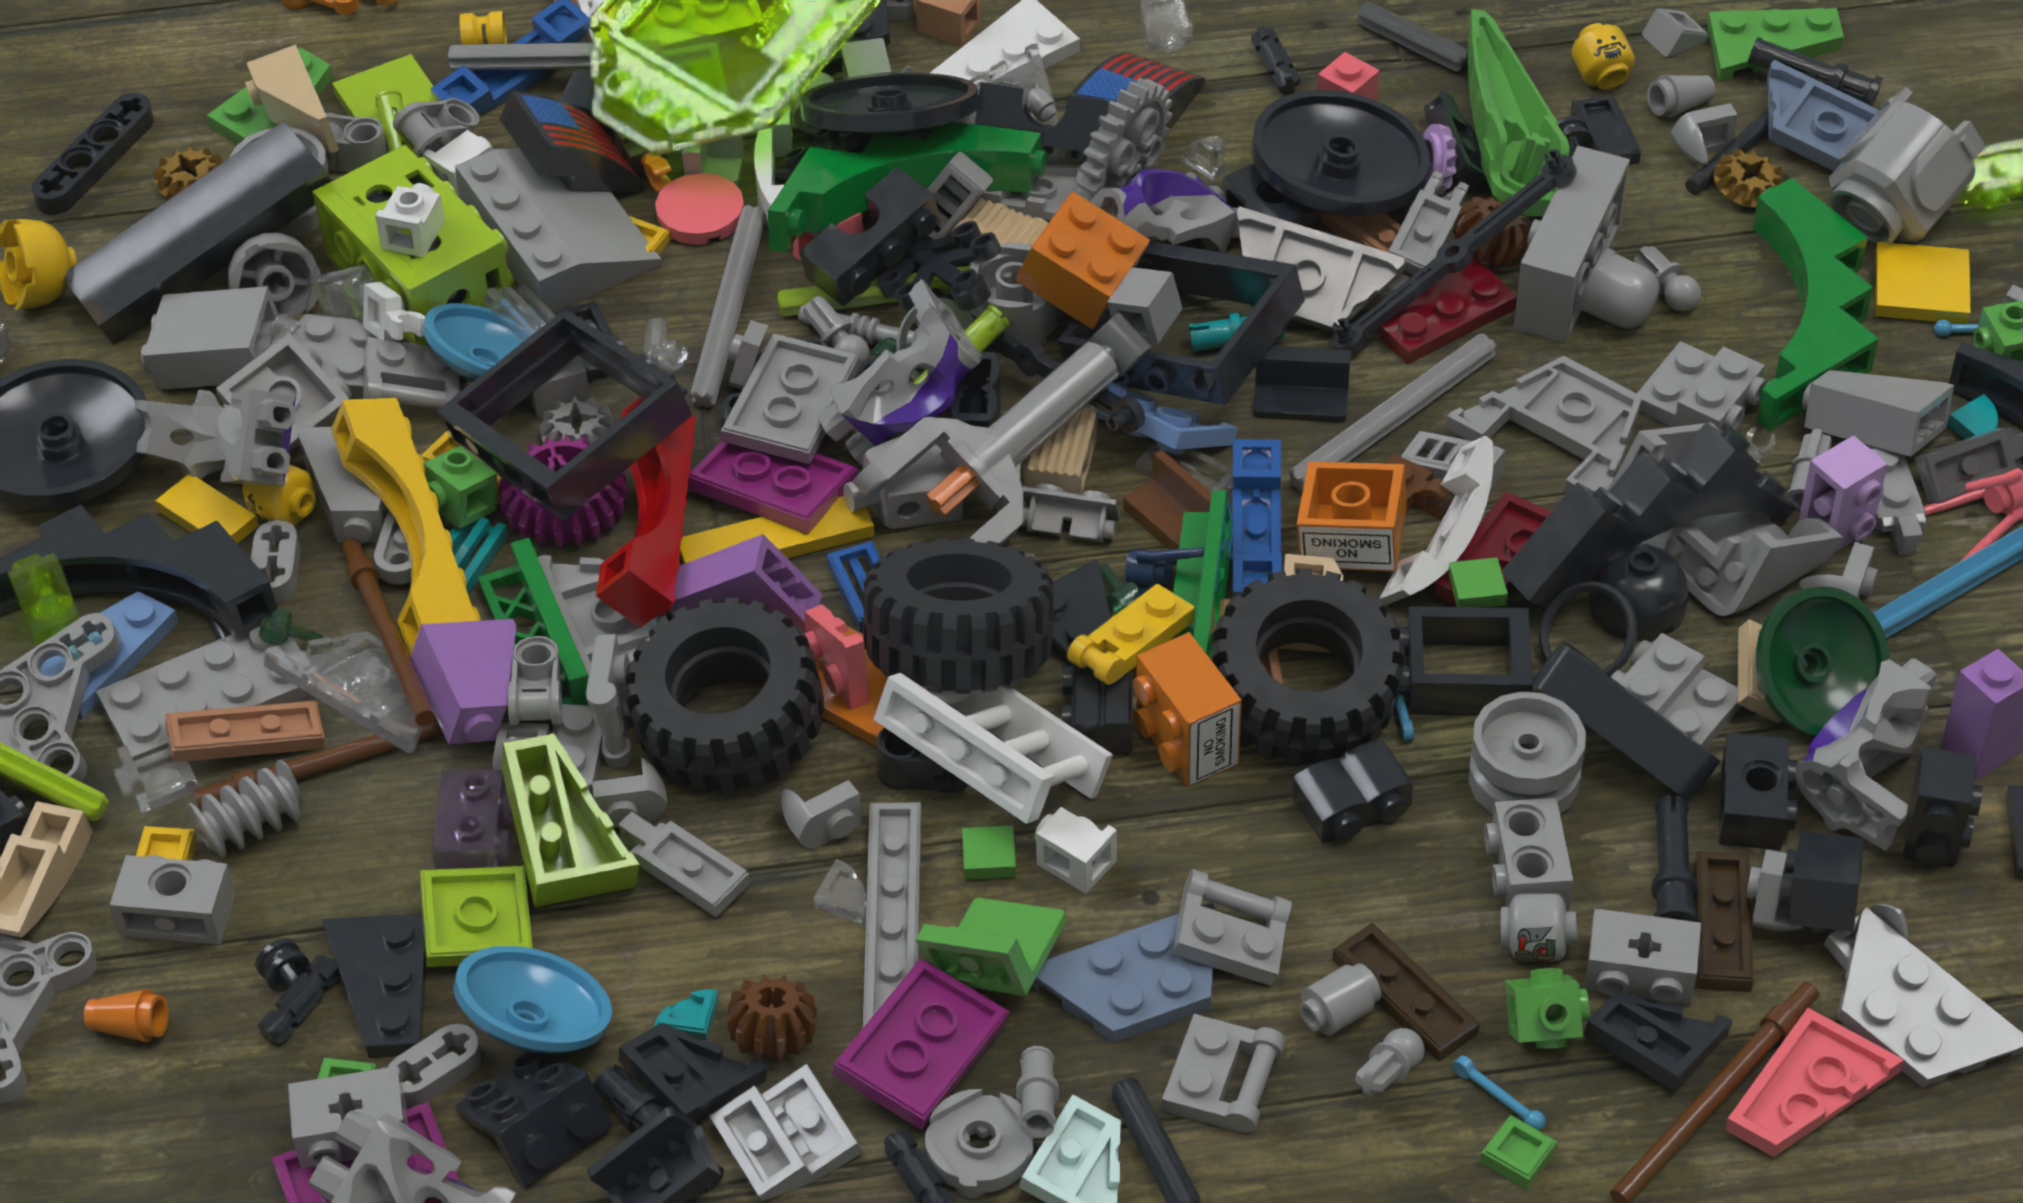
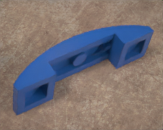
M557 0L531 18L533 30L513 44L579 43L592 26V20L570 0ZM463 65L430 88L431 94L439 101L450 98L459 99L471 105L480 114L507 102L512 91H525L552 69L474 70L471 72Z
M1233 439V597L1238 595L1242 597L1243 588L1253 581L1260 580L1262 584H1265L1268 581V574L1282 571L1281 440Z

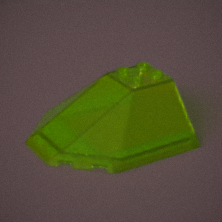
M603 0L590 15V29L593 32L594 49H590L591 79L595 86V99H592V115L599 122L654 156L772 128L882 0Z

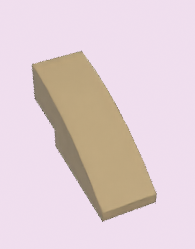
M36 801L21 836L10 835L0 857V933L22 938L37 924L54 903L80 861L94 832L84 811Z

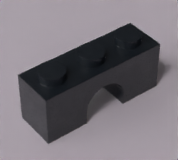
M990 80L980 82L979 107L976 110L975 117L976 125L1041 133V150L1047 151V154H1053L1054 147L1071 150L1070 157L1080 160H1087V156L1083 153L1090 145L1092 140L1091 133L1098 131L1100 127V116L1106 117L1110 101L1116 103L1115 99L1072 93L1067 97L1066 110L1062 119L1055 125H1044L1036 121L1029 112V86Z
M897 167L864 194L871 222L874 224L871 229L860 234H849L831 223L799 251L807 279L842 306L848 304L857 295L864 293L878 276L889 267L896 265L910 248L922 238L928 237L941 222L934 194Z

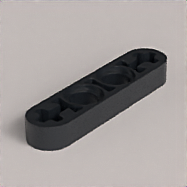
M128 93L117 98L32 183V193L39 211L49 215L68 211L152 127L154 115L148 97L139 93ZM105 137H117L116 140L109 143H97L98 140ZM79 163H90V166L81 170L70 169Z

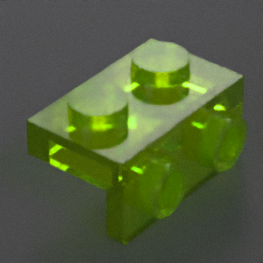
M2023 138L1985 146L1973 162L1975 166L1974 179L1961 193L1966 207L1982 204L1983 208L1990 209L2007 203L2010 198L2023 196Z

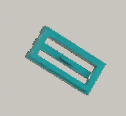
M480 518L478 522L474 521L460 529L454 526L450 531L452 552L458 568L463 570L471 560L470 555L481 539L486 538L464 571L468 595L477 583V577L482 576L507 539L508 532L505 524L497 523L495 527L490 526L489 519Z

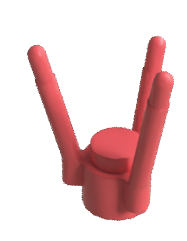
M2016 468L2005 474L1968 482L1965 485V489L1968 492L1924 506L1925 516L1984 498L1985 504L1992 512L2007 514L1962 560L1994 543L2016 522L2023 520V470Z

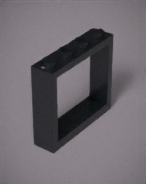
M1149 241L1135 268L1172 272L1177 290L1180 293L1255 305V307L1212 362L1149 350L1137 364L1124 375H1119L1112 383L1129 388L1227 405L1305 302L1296 264ZM1109 308L1093 330L1077 319H1074L1057 340L1063 361H1066L1085 343L1089 342L1090 338L1111 319Z
M566 309L552 318L437 410L453 444L457 447H463L476 458L482 460L487 466L497 472L498 476L562 521L572 515L692 416L684 397L687 395V389L678 384L672 372L663 373L656 368L646 355L640 353L637 356L629 351L625 344L615 335L609 338L600 332L590 319L583 321ZM580 356L645 400L560 470L554 472L490 426L575 357Z

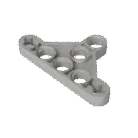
M92 613L79 618L0 670V693L6 686L11 684H19L24 687L23 694L17 702L8 705L0 703V742L48 766L57 757L71 756L74 758V765L66 775L80 782L83 781L86 775L87 764L72 742V736L89 673L113 658L121 646L119 632L106 615ZM97 631V633L101 635L103 641L96 646L93 642L90 641L88 637L91 633ZM73 644L82 656L77 660L69 649ZM53 656H61L66 659V665L59 674L55 676H44L41 674V668L47 659ZM41 719L48 721V730L42 738L31 741L24 739V730L30 722Z
M63 933L37 944L0 934V1062L7 1077L0 1081V1104L13 1101L25 1090L27 1077L19 1053L55 993L81 984L88 980L96 970L97 959L92 944L87 936L81 933ZM81 951L85 953L84 958L74 966L64 967L57 964L59 958L67 952ZM28 970L34 973L33 978L25 985L15 987L7 984L9 977L17 971Z

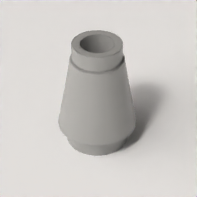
M1661 75L1656 81L1650 83L1647 90V100L1652 112L1658 116L1663 115L1666 118H1672L1707 101H1711L1715 96V84L1708 75Z

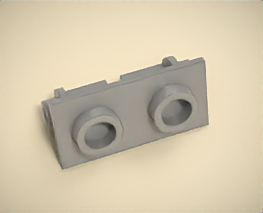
M1045 483L1037 484L1036 488L1022 486L1024 490L1023 497L1026 506L1029 508L1023 507V523L1021 526L1027 527V532L1061 537L1063 522L1068 520L1072 521L1069 533L1070 538L1103 543L1105 539H1114L1116 521L1109 519L1120 520V512L1117 500H1112L1109 495L1092 490L1084 491L1082 495L1065 493L1061 487Z

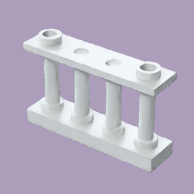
M898 673L888 677L873 719L1026 824L1039 819L1051 786L1066 782L1090 799L1097 797L1113 756L1112 753L1012 687H1007L1006 685L999 686L997 691L985 693L982 690L970 691V694H956V691L948 690L937 693L927 691L902 673Z

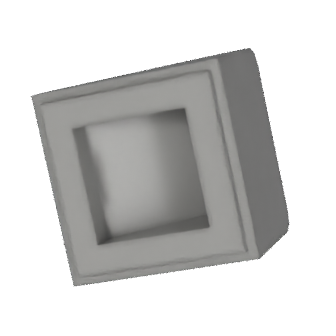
M1656 8L1642 32L1643 37L1665 57L1675 56L1705 43L1709 38L1708 33L1685 12Z

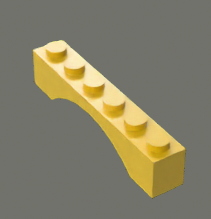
M397 398L343 400L331 428L342 465L346 470L362 480L384 502L395 517L407 542L411 559V587L397 622L409 657H411L421 624L480 621L478 609L472 606L466 590L465 573L462 568L457 566L452 552L451 534L443 527L438 513L439 504L435 492L430 491L425 477L423 457L416 452L411 438L410 421L407 417L403 416Z

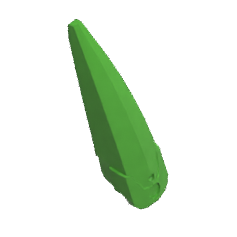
M1471 9L1468 39V81L1472 116L1481 152L1482 169L1493 196L1499 202H1505L1541 173V169L1546 163L1544 154L1547 153L1551 159L1548 153L1549 150L1557 149L1560 155L1569 156V143L1558 127L1559 122L1548 108L1494 19L1486 11ZM1557 187L1553 188L1522 214L1527 216H1544Z

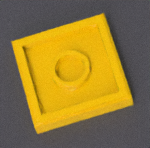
M1877 242L1875 250L1876 317L1933 322L1944 319L1950 323L1968 324L1971 313L1969 249Z

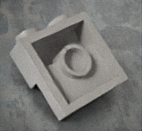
M290 333L216 388L217 396L226 406L231 405L232 394L245 393L248 388L296 396V414L294 425H292L289 452L300 445L298 438L299 427H332L342 401L350 400L349 398L352 397V394L339 376L334 374L330 378L320 367L322 361L311 345L307 342L300 345Z
M1680 341L1637 392L1638 395L1642 396L1640 413L1670 427L1712 422L1723 432L1728 426L1737 430L1742 422L1746 408L1750 404L1755 406L1760 401L1762 388L1767 384V380L1763 379L1765 365L1724 346L1716 356H1712Z
M1663 633L1653 643L1643 640L1638 645L1631 658L1630 665L1632 667L1626 674L1617 670L1611 676L1705 748L1708 747L1741 708L1738 705V688L1702 669L1704 655Z

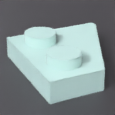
M1072 1095L1058 1117L1056 1125H1053V1133L1045 1138L1023 1174L1019 1188L1046 1203H1117V1191L1120 1183L1118 1149L1120 1146L1121 1120Z

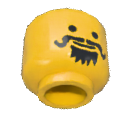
M1594 23L1585 27L1580 32L1571 49L1572 58L1583 81L1589 86L1599 87L1603 90L1613 89L1623 84L1629 78L1635 64L1634 53L1624 32L1615 25Z
M289 465L284 486L243 484L242 492L247 509L255 514L257 518L268 522L281 520L287 521L293 526L297 525L310 514L315 505L316 498L313 479L307 471Z

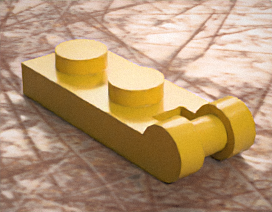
M1156 584L1090 635L1078 636L1068 649L1067 659L1080 668L1088 666L1094 670V676L1107 685H1111L1137 666L1138 654L1168 642L1194 622L1195 606L1161 585Z

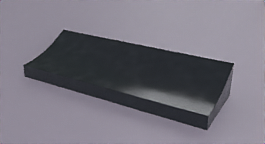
M283 121L68 269L64 280L111 344L114 345L152 319L154 314H157L163 295L191 292L227 267L234 252L246 240L262 233H275L315 205L313 191L332 182L326 169L304 146L287 123Z

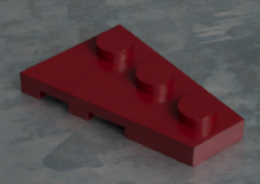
M1473 256V260L1467 268L1456 273H1447L1381 326L1380 339L1408 365L1516 310L1517 295Z
M1505 491L1477 527L1475 534L1456 562L1498 557L1502 571L1551 514V511ZM1448 569L1436 580L1434 596L1457 606ZM1502 573L1507 593L1510 594L1517 588Z

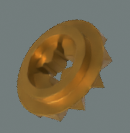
M190 146L184 152L173 149L172 157L160 158L159 168L153 171L156 187L161 194L171 199L222 164L221 156L213 155L208 147L196 151ZM190 169L193 172L196 171V177H194L192 174H189L184 170Z
M1737 148L1731 155L1723 154L1714 170V180L1721 193L1731 201L1746 207L1756 208L1758 196L1766 189L1776 187L1785 182L1782 178L1783 168L1771 165V156L1764 158L1757 156L1754 149L1748 154ZM1753 173L1758 176V178L1752 177L1744 182L1742 181L1744 174L1749 175Z

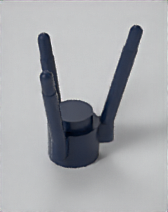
M1201 547L1159 551L1132 549L1126 561V583L1130 588H1139V597L1156 584L1168 586L1172 579L1173 565H1177V560L1203 557L1205 549ZM1230 553L1229 563L1233 562V553Z

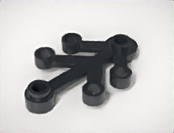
M968 221L957 226L953 230L952 236L935 240L931 236L922 238L903 255L896 264V269L883 274L877 280V284L885 298L895 297L901 309L909 311L915 306L909 295L914 285L922 279L930 286L934 277L951 287L950 293L959 310H971L984 304L990 298L991 290L982 274H977L974 269L961 271L955 266L974 261H988L996 257L1001 252L1002 247L994 233L982 234L975 221ZM958 248L960 249V250H955V251H951V252H946V251H950V250H954V249H958ZM917 272L914 280L907 283L910 275Z

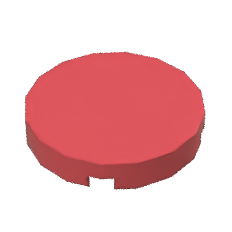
M697 173L684 175L669 182L659 192L655 206L658 222L662 228L670 231L672 239L680 243L703 245L709 244L710 238L720 236V240L736 231L744 202L741 190L733 181L716 174Z

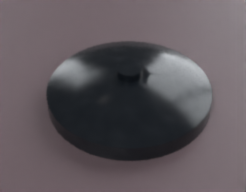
M888 73L851 77L815 86L800 96L801 118L804 122L832 131L858 135L905 137L906 133L933 129L973 114L979 107L978 87L974 82L961 77L933 73Z
M1304 91L1290 94L1274 101L1259 115L1251 141V154L1254 164L1271 186L1286 197L1304 206L1337 215L1372 216L1388 213L1407 205L1417 197L1420 189L1424 187L1430 166V152L1427 142L1411 121L1383 103L1342 91Z
M84 359L45 361L21 368L1 378L0 501L27 508L64 507L95 498L124 481L145 457L144 454L136 452L137 442L145 431L144 417L135 410L136 400L147 401L140 386L130 376L115 367Z

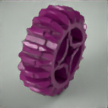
M566 433L562 441L555 442L547 436L545 444L541 446L529 442L527 453L554 472H557L587 448L590 443L586 436L581 437L578 441H571ZM624 471L572 515L562 521L503 478L500 479L498 487L501 511L511 526L512 532H520L523 539L529 538L533 540L536 538L541 548L550 542H555L560 550L566 542H575L580 548L584 538L589 537L598 541L600 530L613 531L615 520L623 518L624 505L627 504L628 498L626 473Z

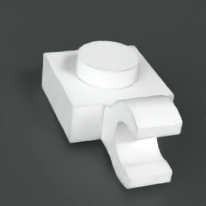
M382 282L364 284L363 328L381 341L403 339V332H413L419 337L424 336L422 330L425 321L424 315L405 311L401 296Z

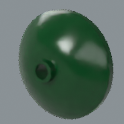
M1826 586L1798 590L1777 603L1762 625L1756 646L1757 677L1761 691L1770 708L1786 725L1802 734L1816 737L1829 720L1854 696L1869 687L1879 675L1881 662L1890 659V651L1885 633L1869 607L1847 591ZM1803 657L1807 662L1806 671H1804L1802 666Z

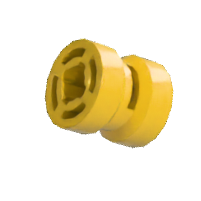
M490 11L486 16L477 17L474 13L460 14L461 44H507L504 12ZM484 24H486V33H487V42H488V43H485Z

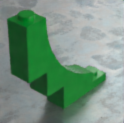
M952 122L933 128L926 140L893 135H873L862 153L809 147L768 209L769 250L787 253L797 236L801 237L804 232L819 234L831 223L836 226L856 214L867 211L868 207L864 194L896 167L928 189L958 152L964 153L992 177L993 182L986 190L1030 193L1038 177H1044L1047 168V151L1041 150V133ZM945 185L941 187L946 192H952Z
M1793 178L1786 180L1776 187L1766 189L1758 196L1753 230L1770 244L1789 270L1798 291L1802 313L1799 327L1790 342L1779 354L1775 378L1770 380L1760 393L1757 422L1769 432L1806 411L1802 407V401L1807 386L1829 370L1862 374L1870 373L1873 368L1879 338L1860 324L1867 319L1873 290L1870 284L1856 274L1862 268L1868 237Z

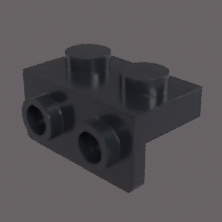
M668 1107L652 1117L644 1126L618 1146L608 1151L605 1156L587 1169L590 1180L608 1191L612 1203H686L721 1176L702 1127L672 1107Z

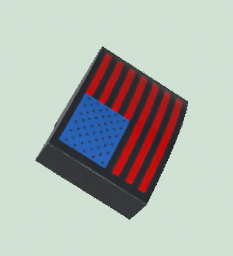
M1122 52L1101 62L1070 94L1076 93L1115 99L1117 102L1119 90L1123 89L1126 91L1130 81L1136 83L1138 78L1149 79L1164 86L1165 90L1170 92L1168 99L1172 100L1173 103L1168 111L1173 113V115L1166 124V127L1171 130L1205 85V78L1131 52Z
M511 92L499 120L538 176H559L569 191H643L644 183L622 156L608 133L595 119L571 104L552 97L534 93Z

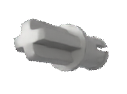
M1813 429L1812 434L1804 436L1799 456L1791 464L1790 470L1793 478L1786 497H1788L1787 500L1797 511L1801 510L1810 460L1831 448V437L1824 435L1821 429Z

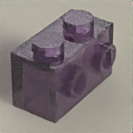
M502 769L442 770L432 846L436 870L502 867V861L511 860L512 838L510 830H506L507 820L514 819Z

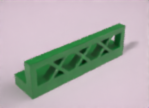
M1212 490L1209 512H1184L1179 549L1201 547L1205 551L1203 557L1177 560L1173 591L1175 595L1195 606L1194 622L1172 639L1190 632L1210 659L1214 631L1218 619L1223 617L1234 528L1227 490Z
M529 538L512 542L510 544L514 566L477 577L493 620H515L518 615L536 621L528 635L515 632L514 647L519 641L527 637L542 635V637L553 640L557 644L559 652L561 689L565 690L568 696L562 698V704L589 706L586 697L588 673ZM517 582L520 583L522 588L514 601L497 596L494 593V589ZM538 720V721H535V722H536V723H542V722H546V721H549V720Z

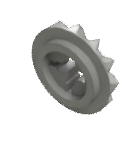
M574 395L572 402L565 404L556 401L554 410L544 411L543 422L539 425L544 444L547 436L553 442L562 441L566 433L571 441H578L581 437L586 436L591 444L614 426L615 422L608 405H598L594 397L587 399L585 402H580ZM582 420L579 433L575 434V429L572 428V421Z

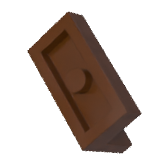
M1160 450L1153 454L1152 479L1123 496V510L1167 549H1179L1184 512H1209L1212 493L1163 450Z

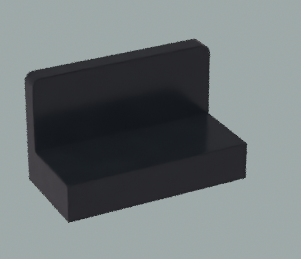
M1271 345L1256 365L1253 416L1259 418L1344 423L1347 416L1351 350Z

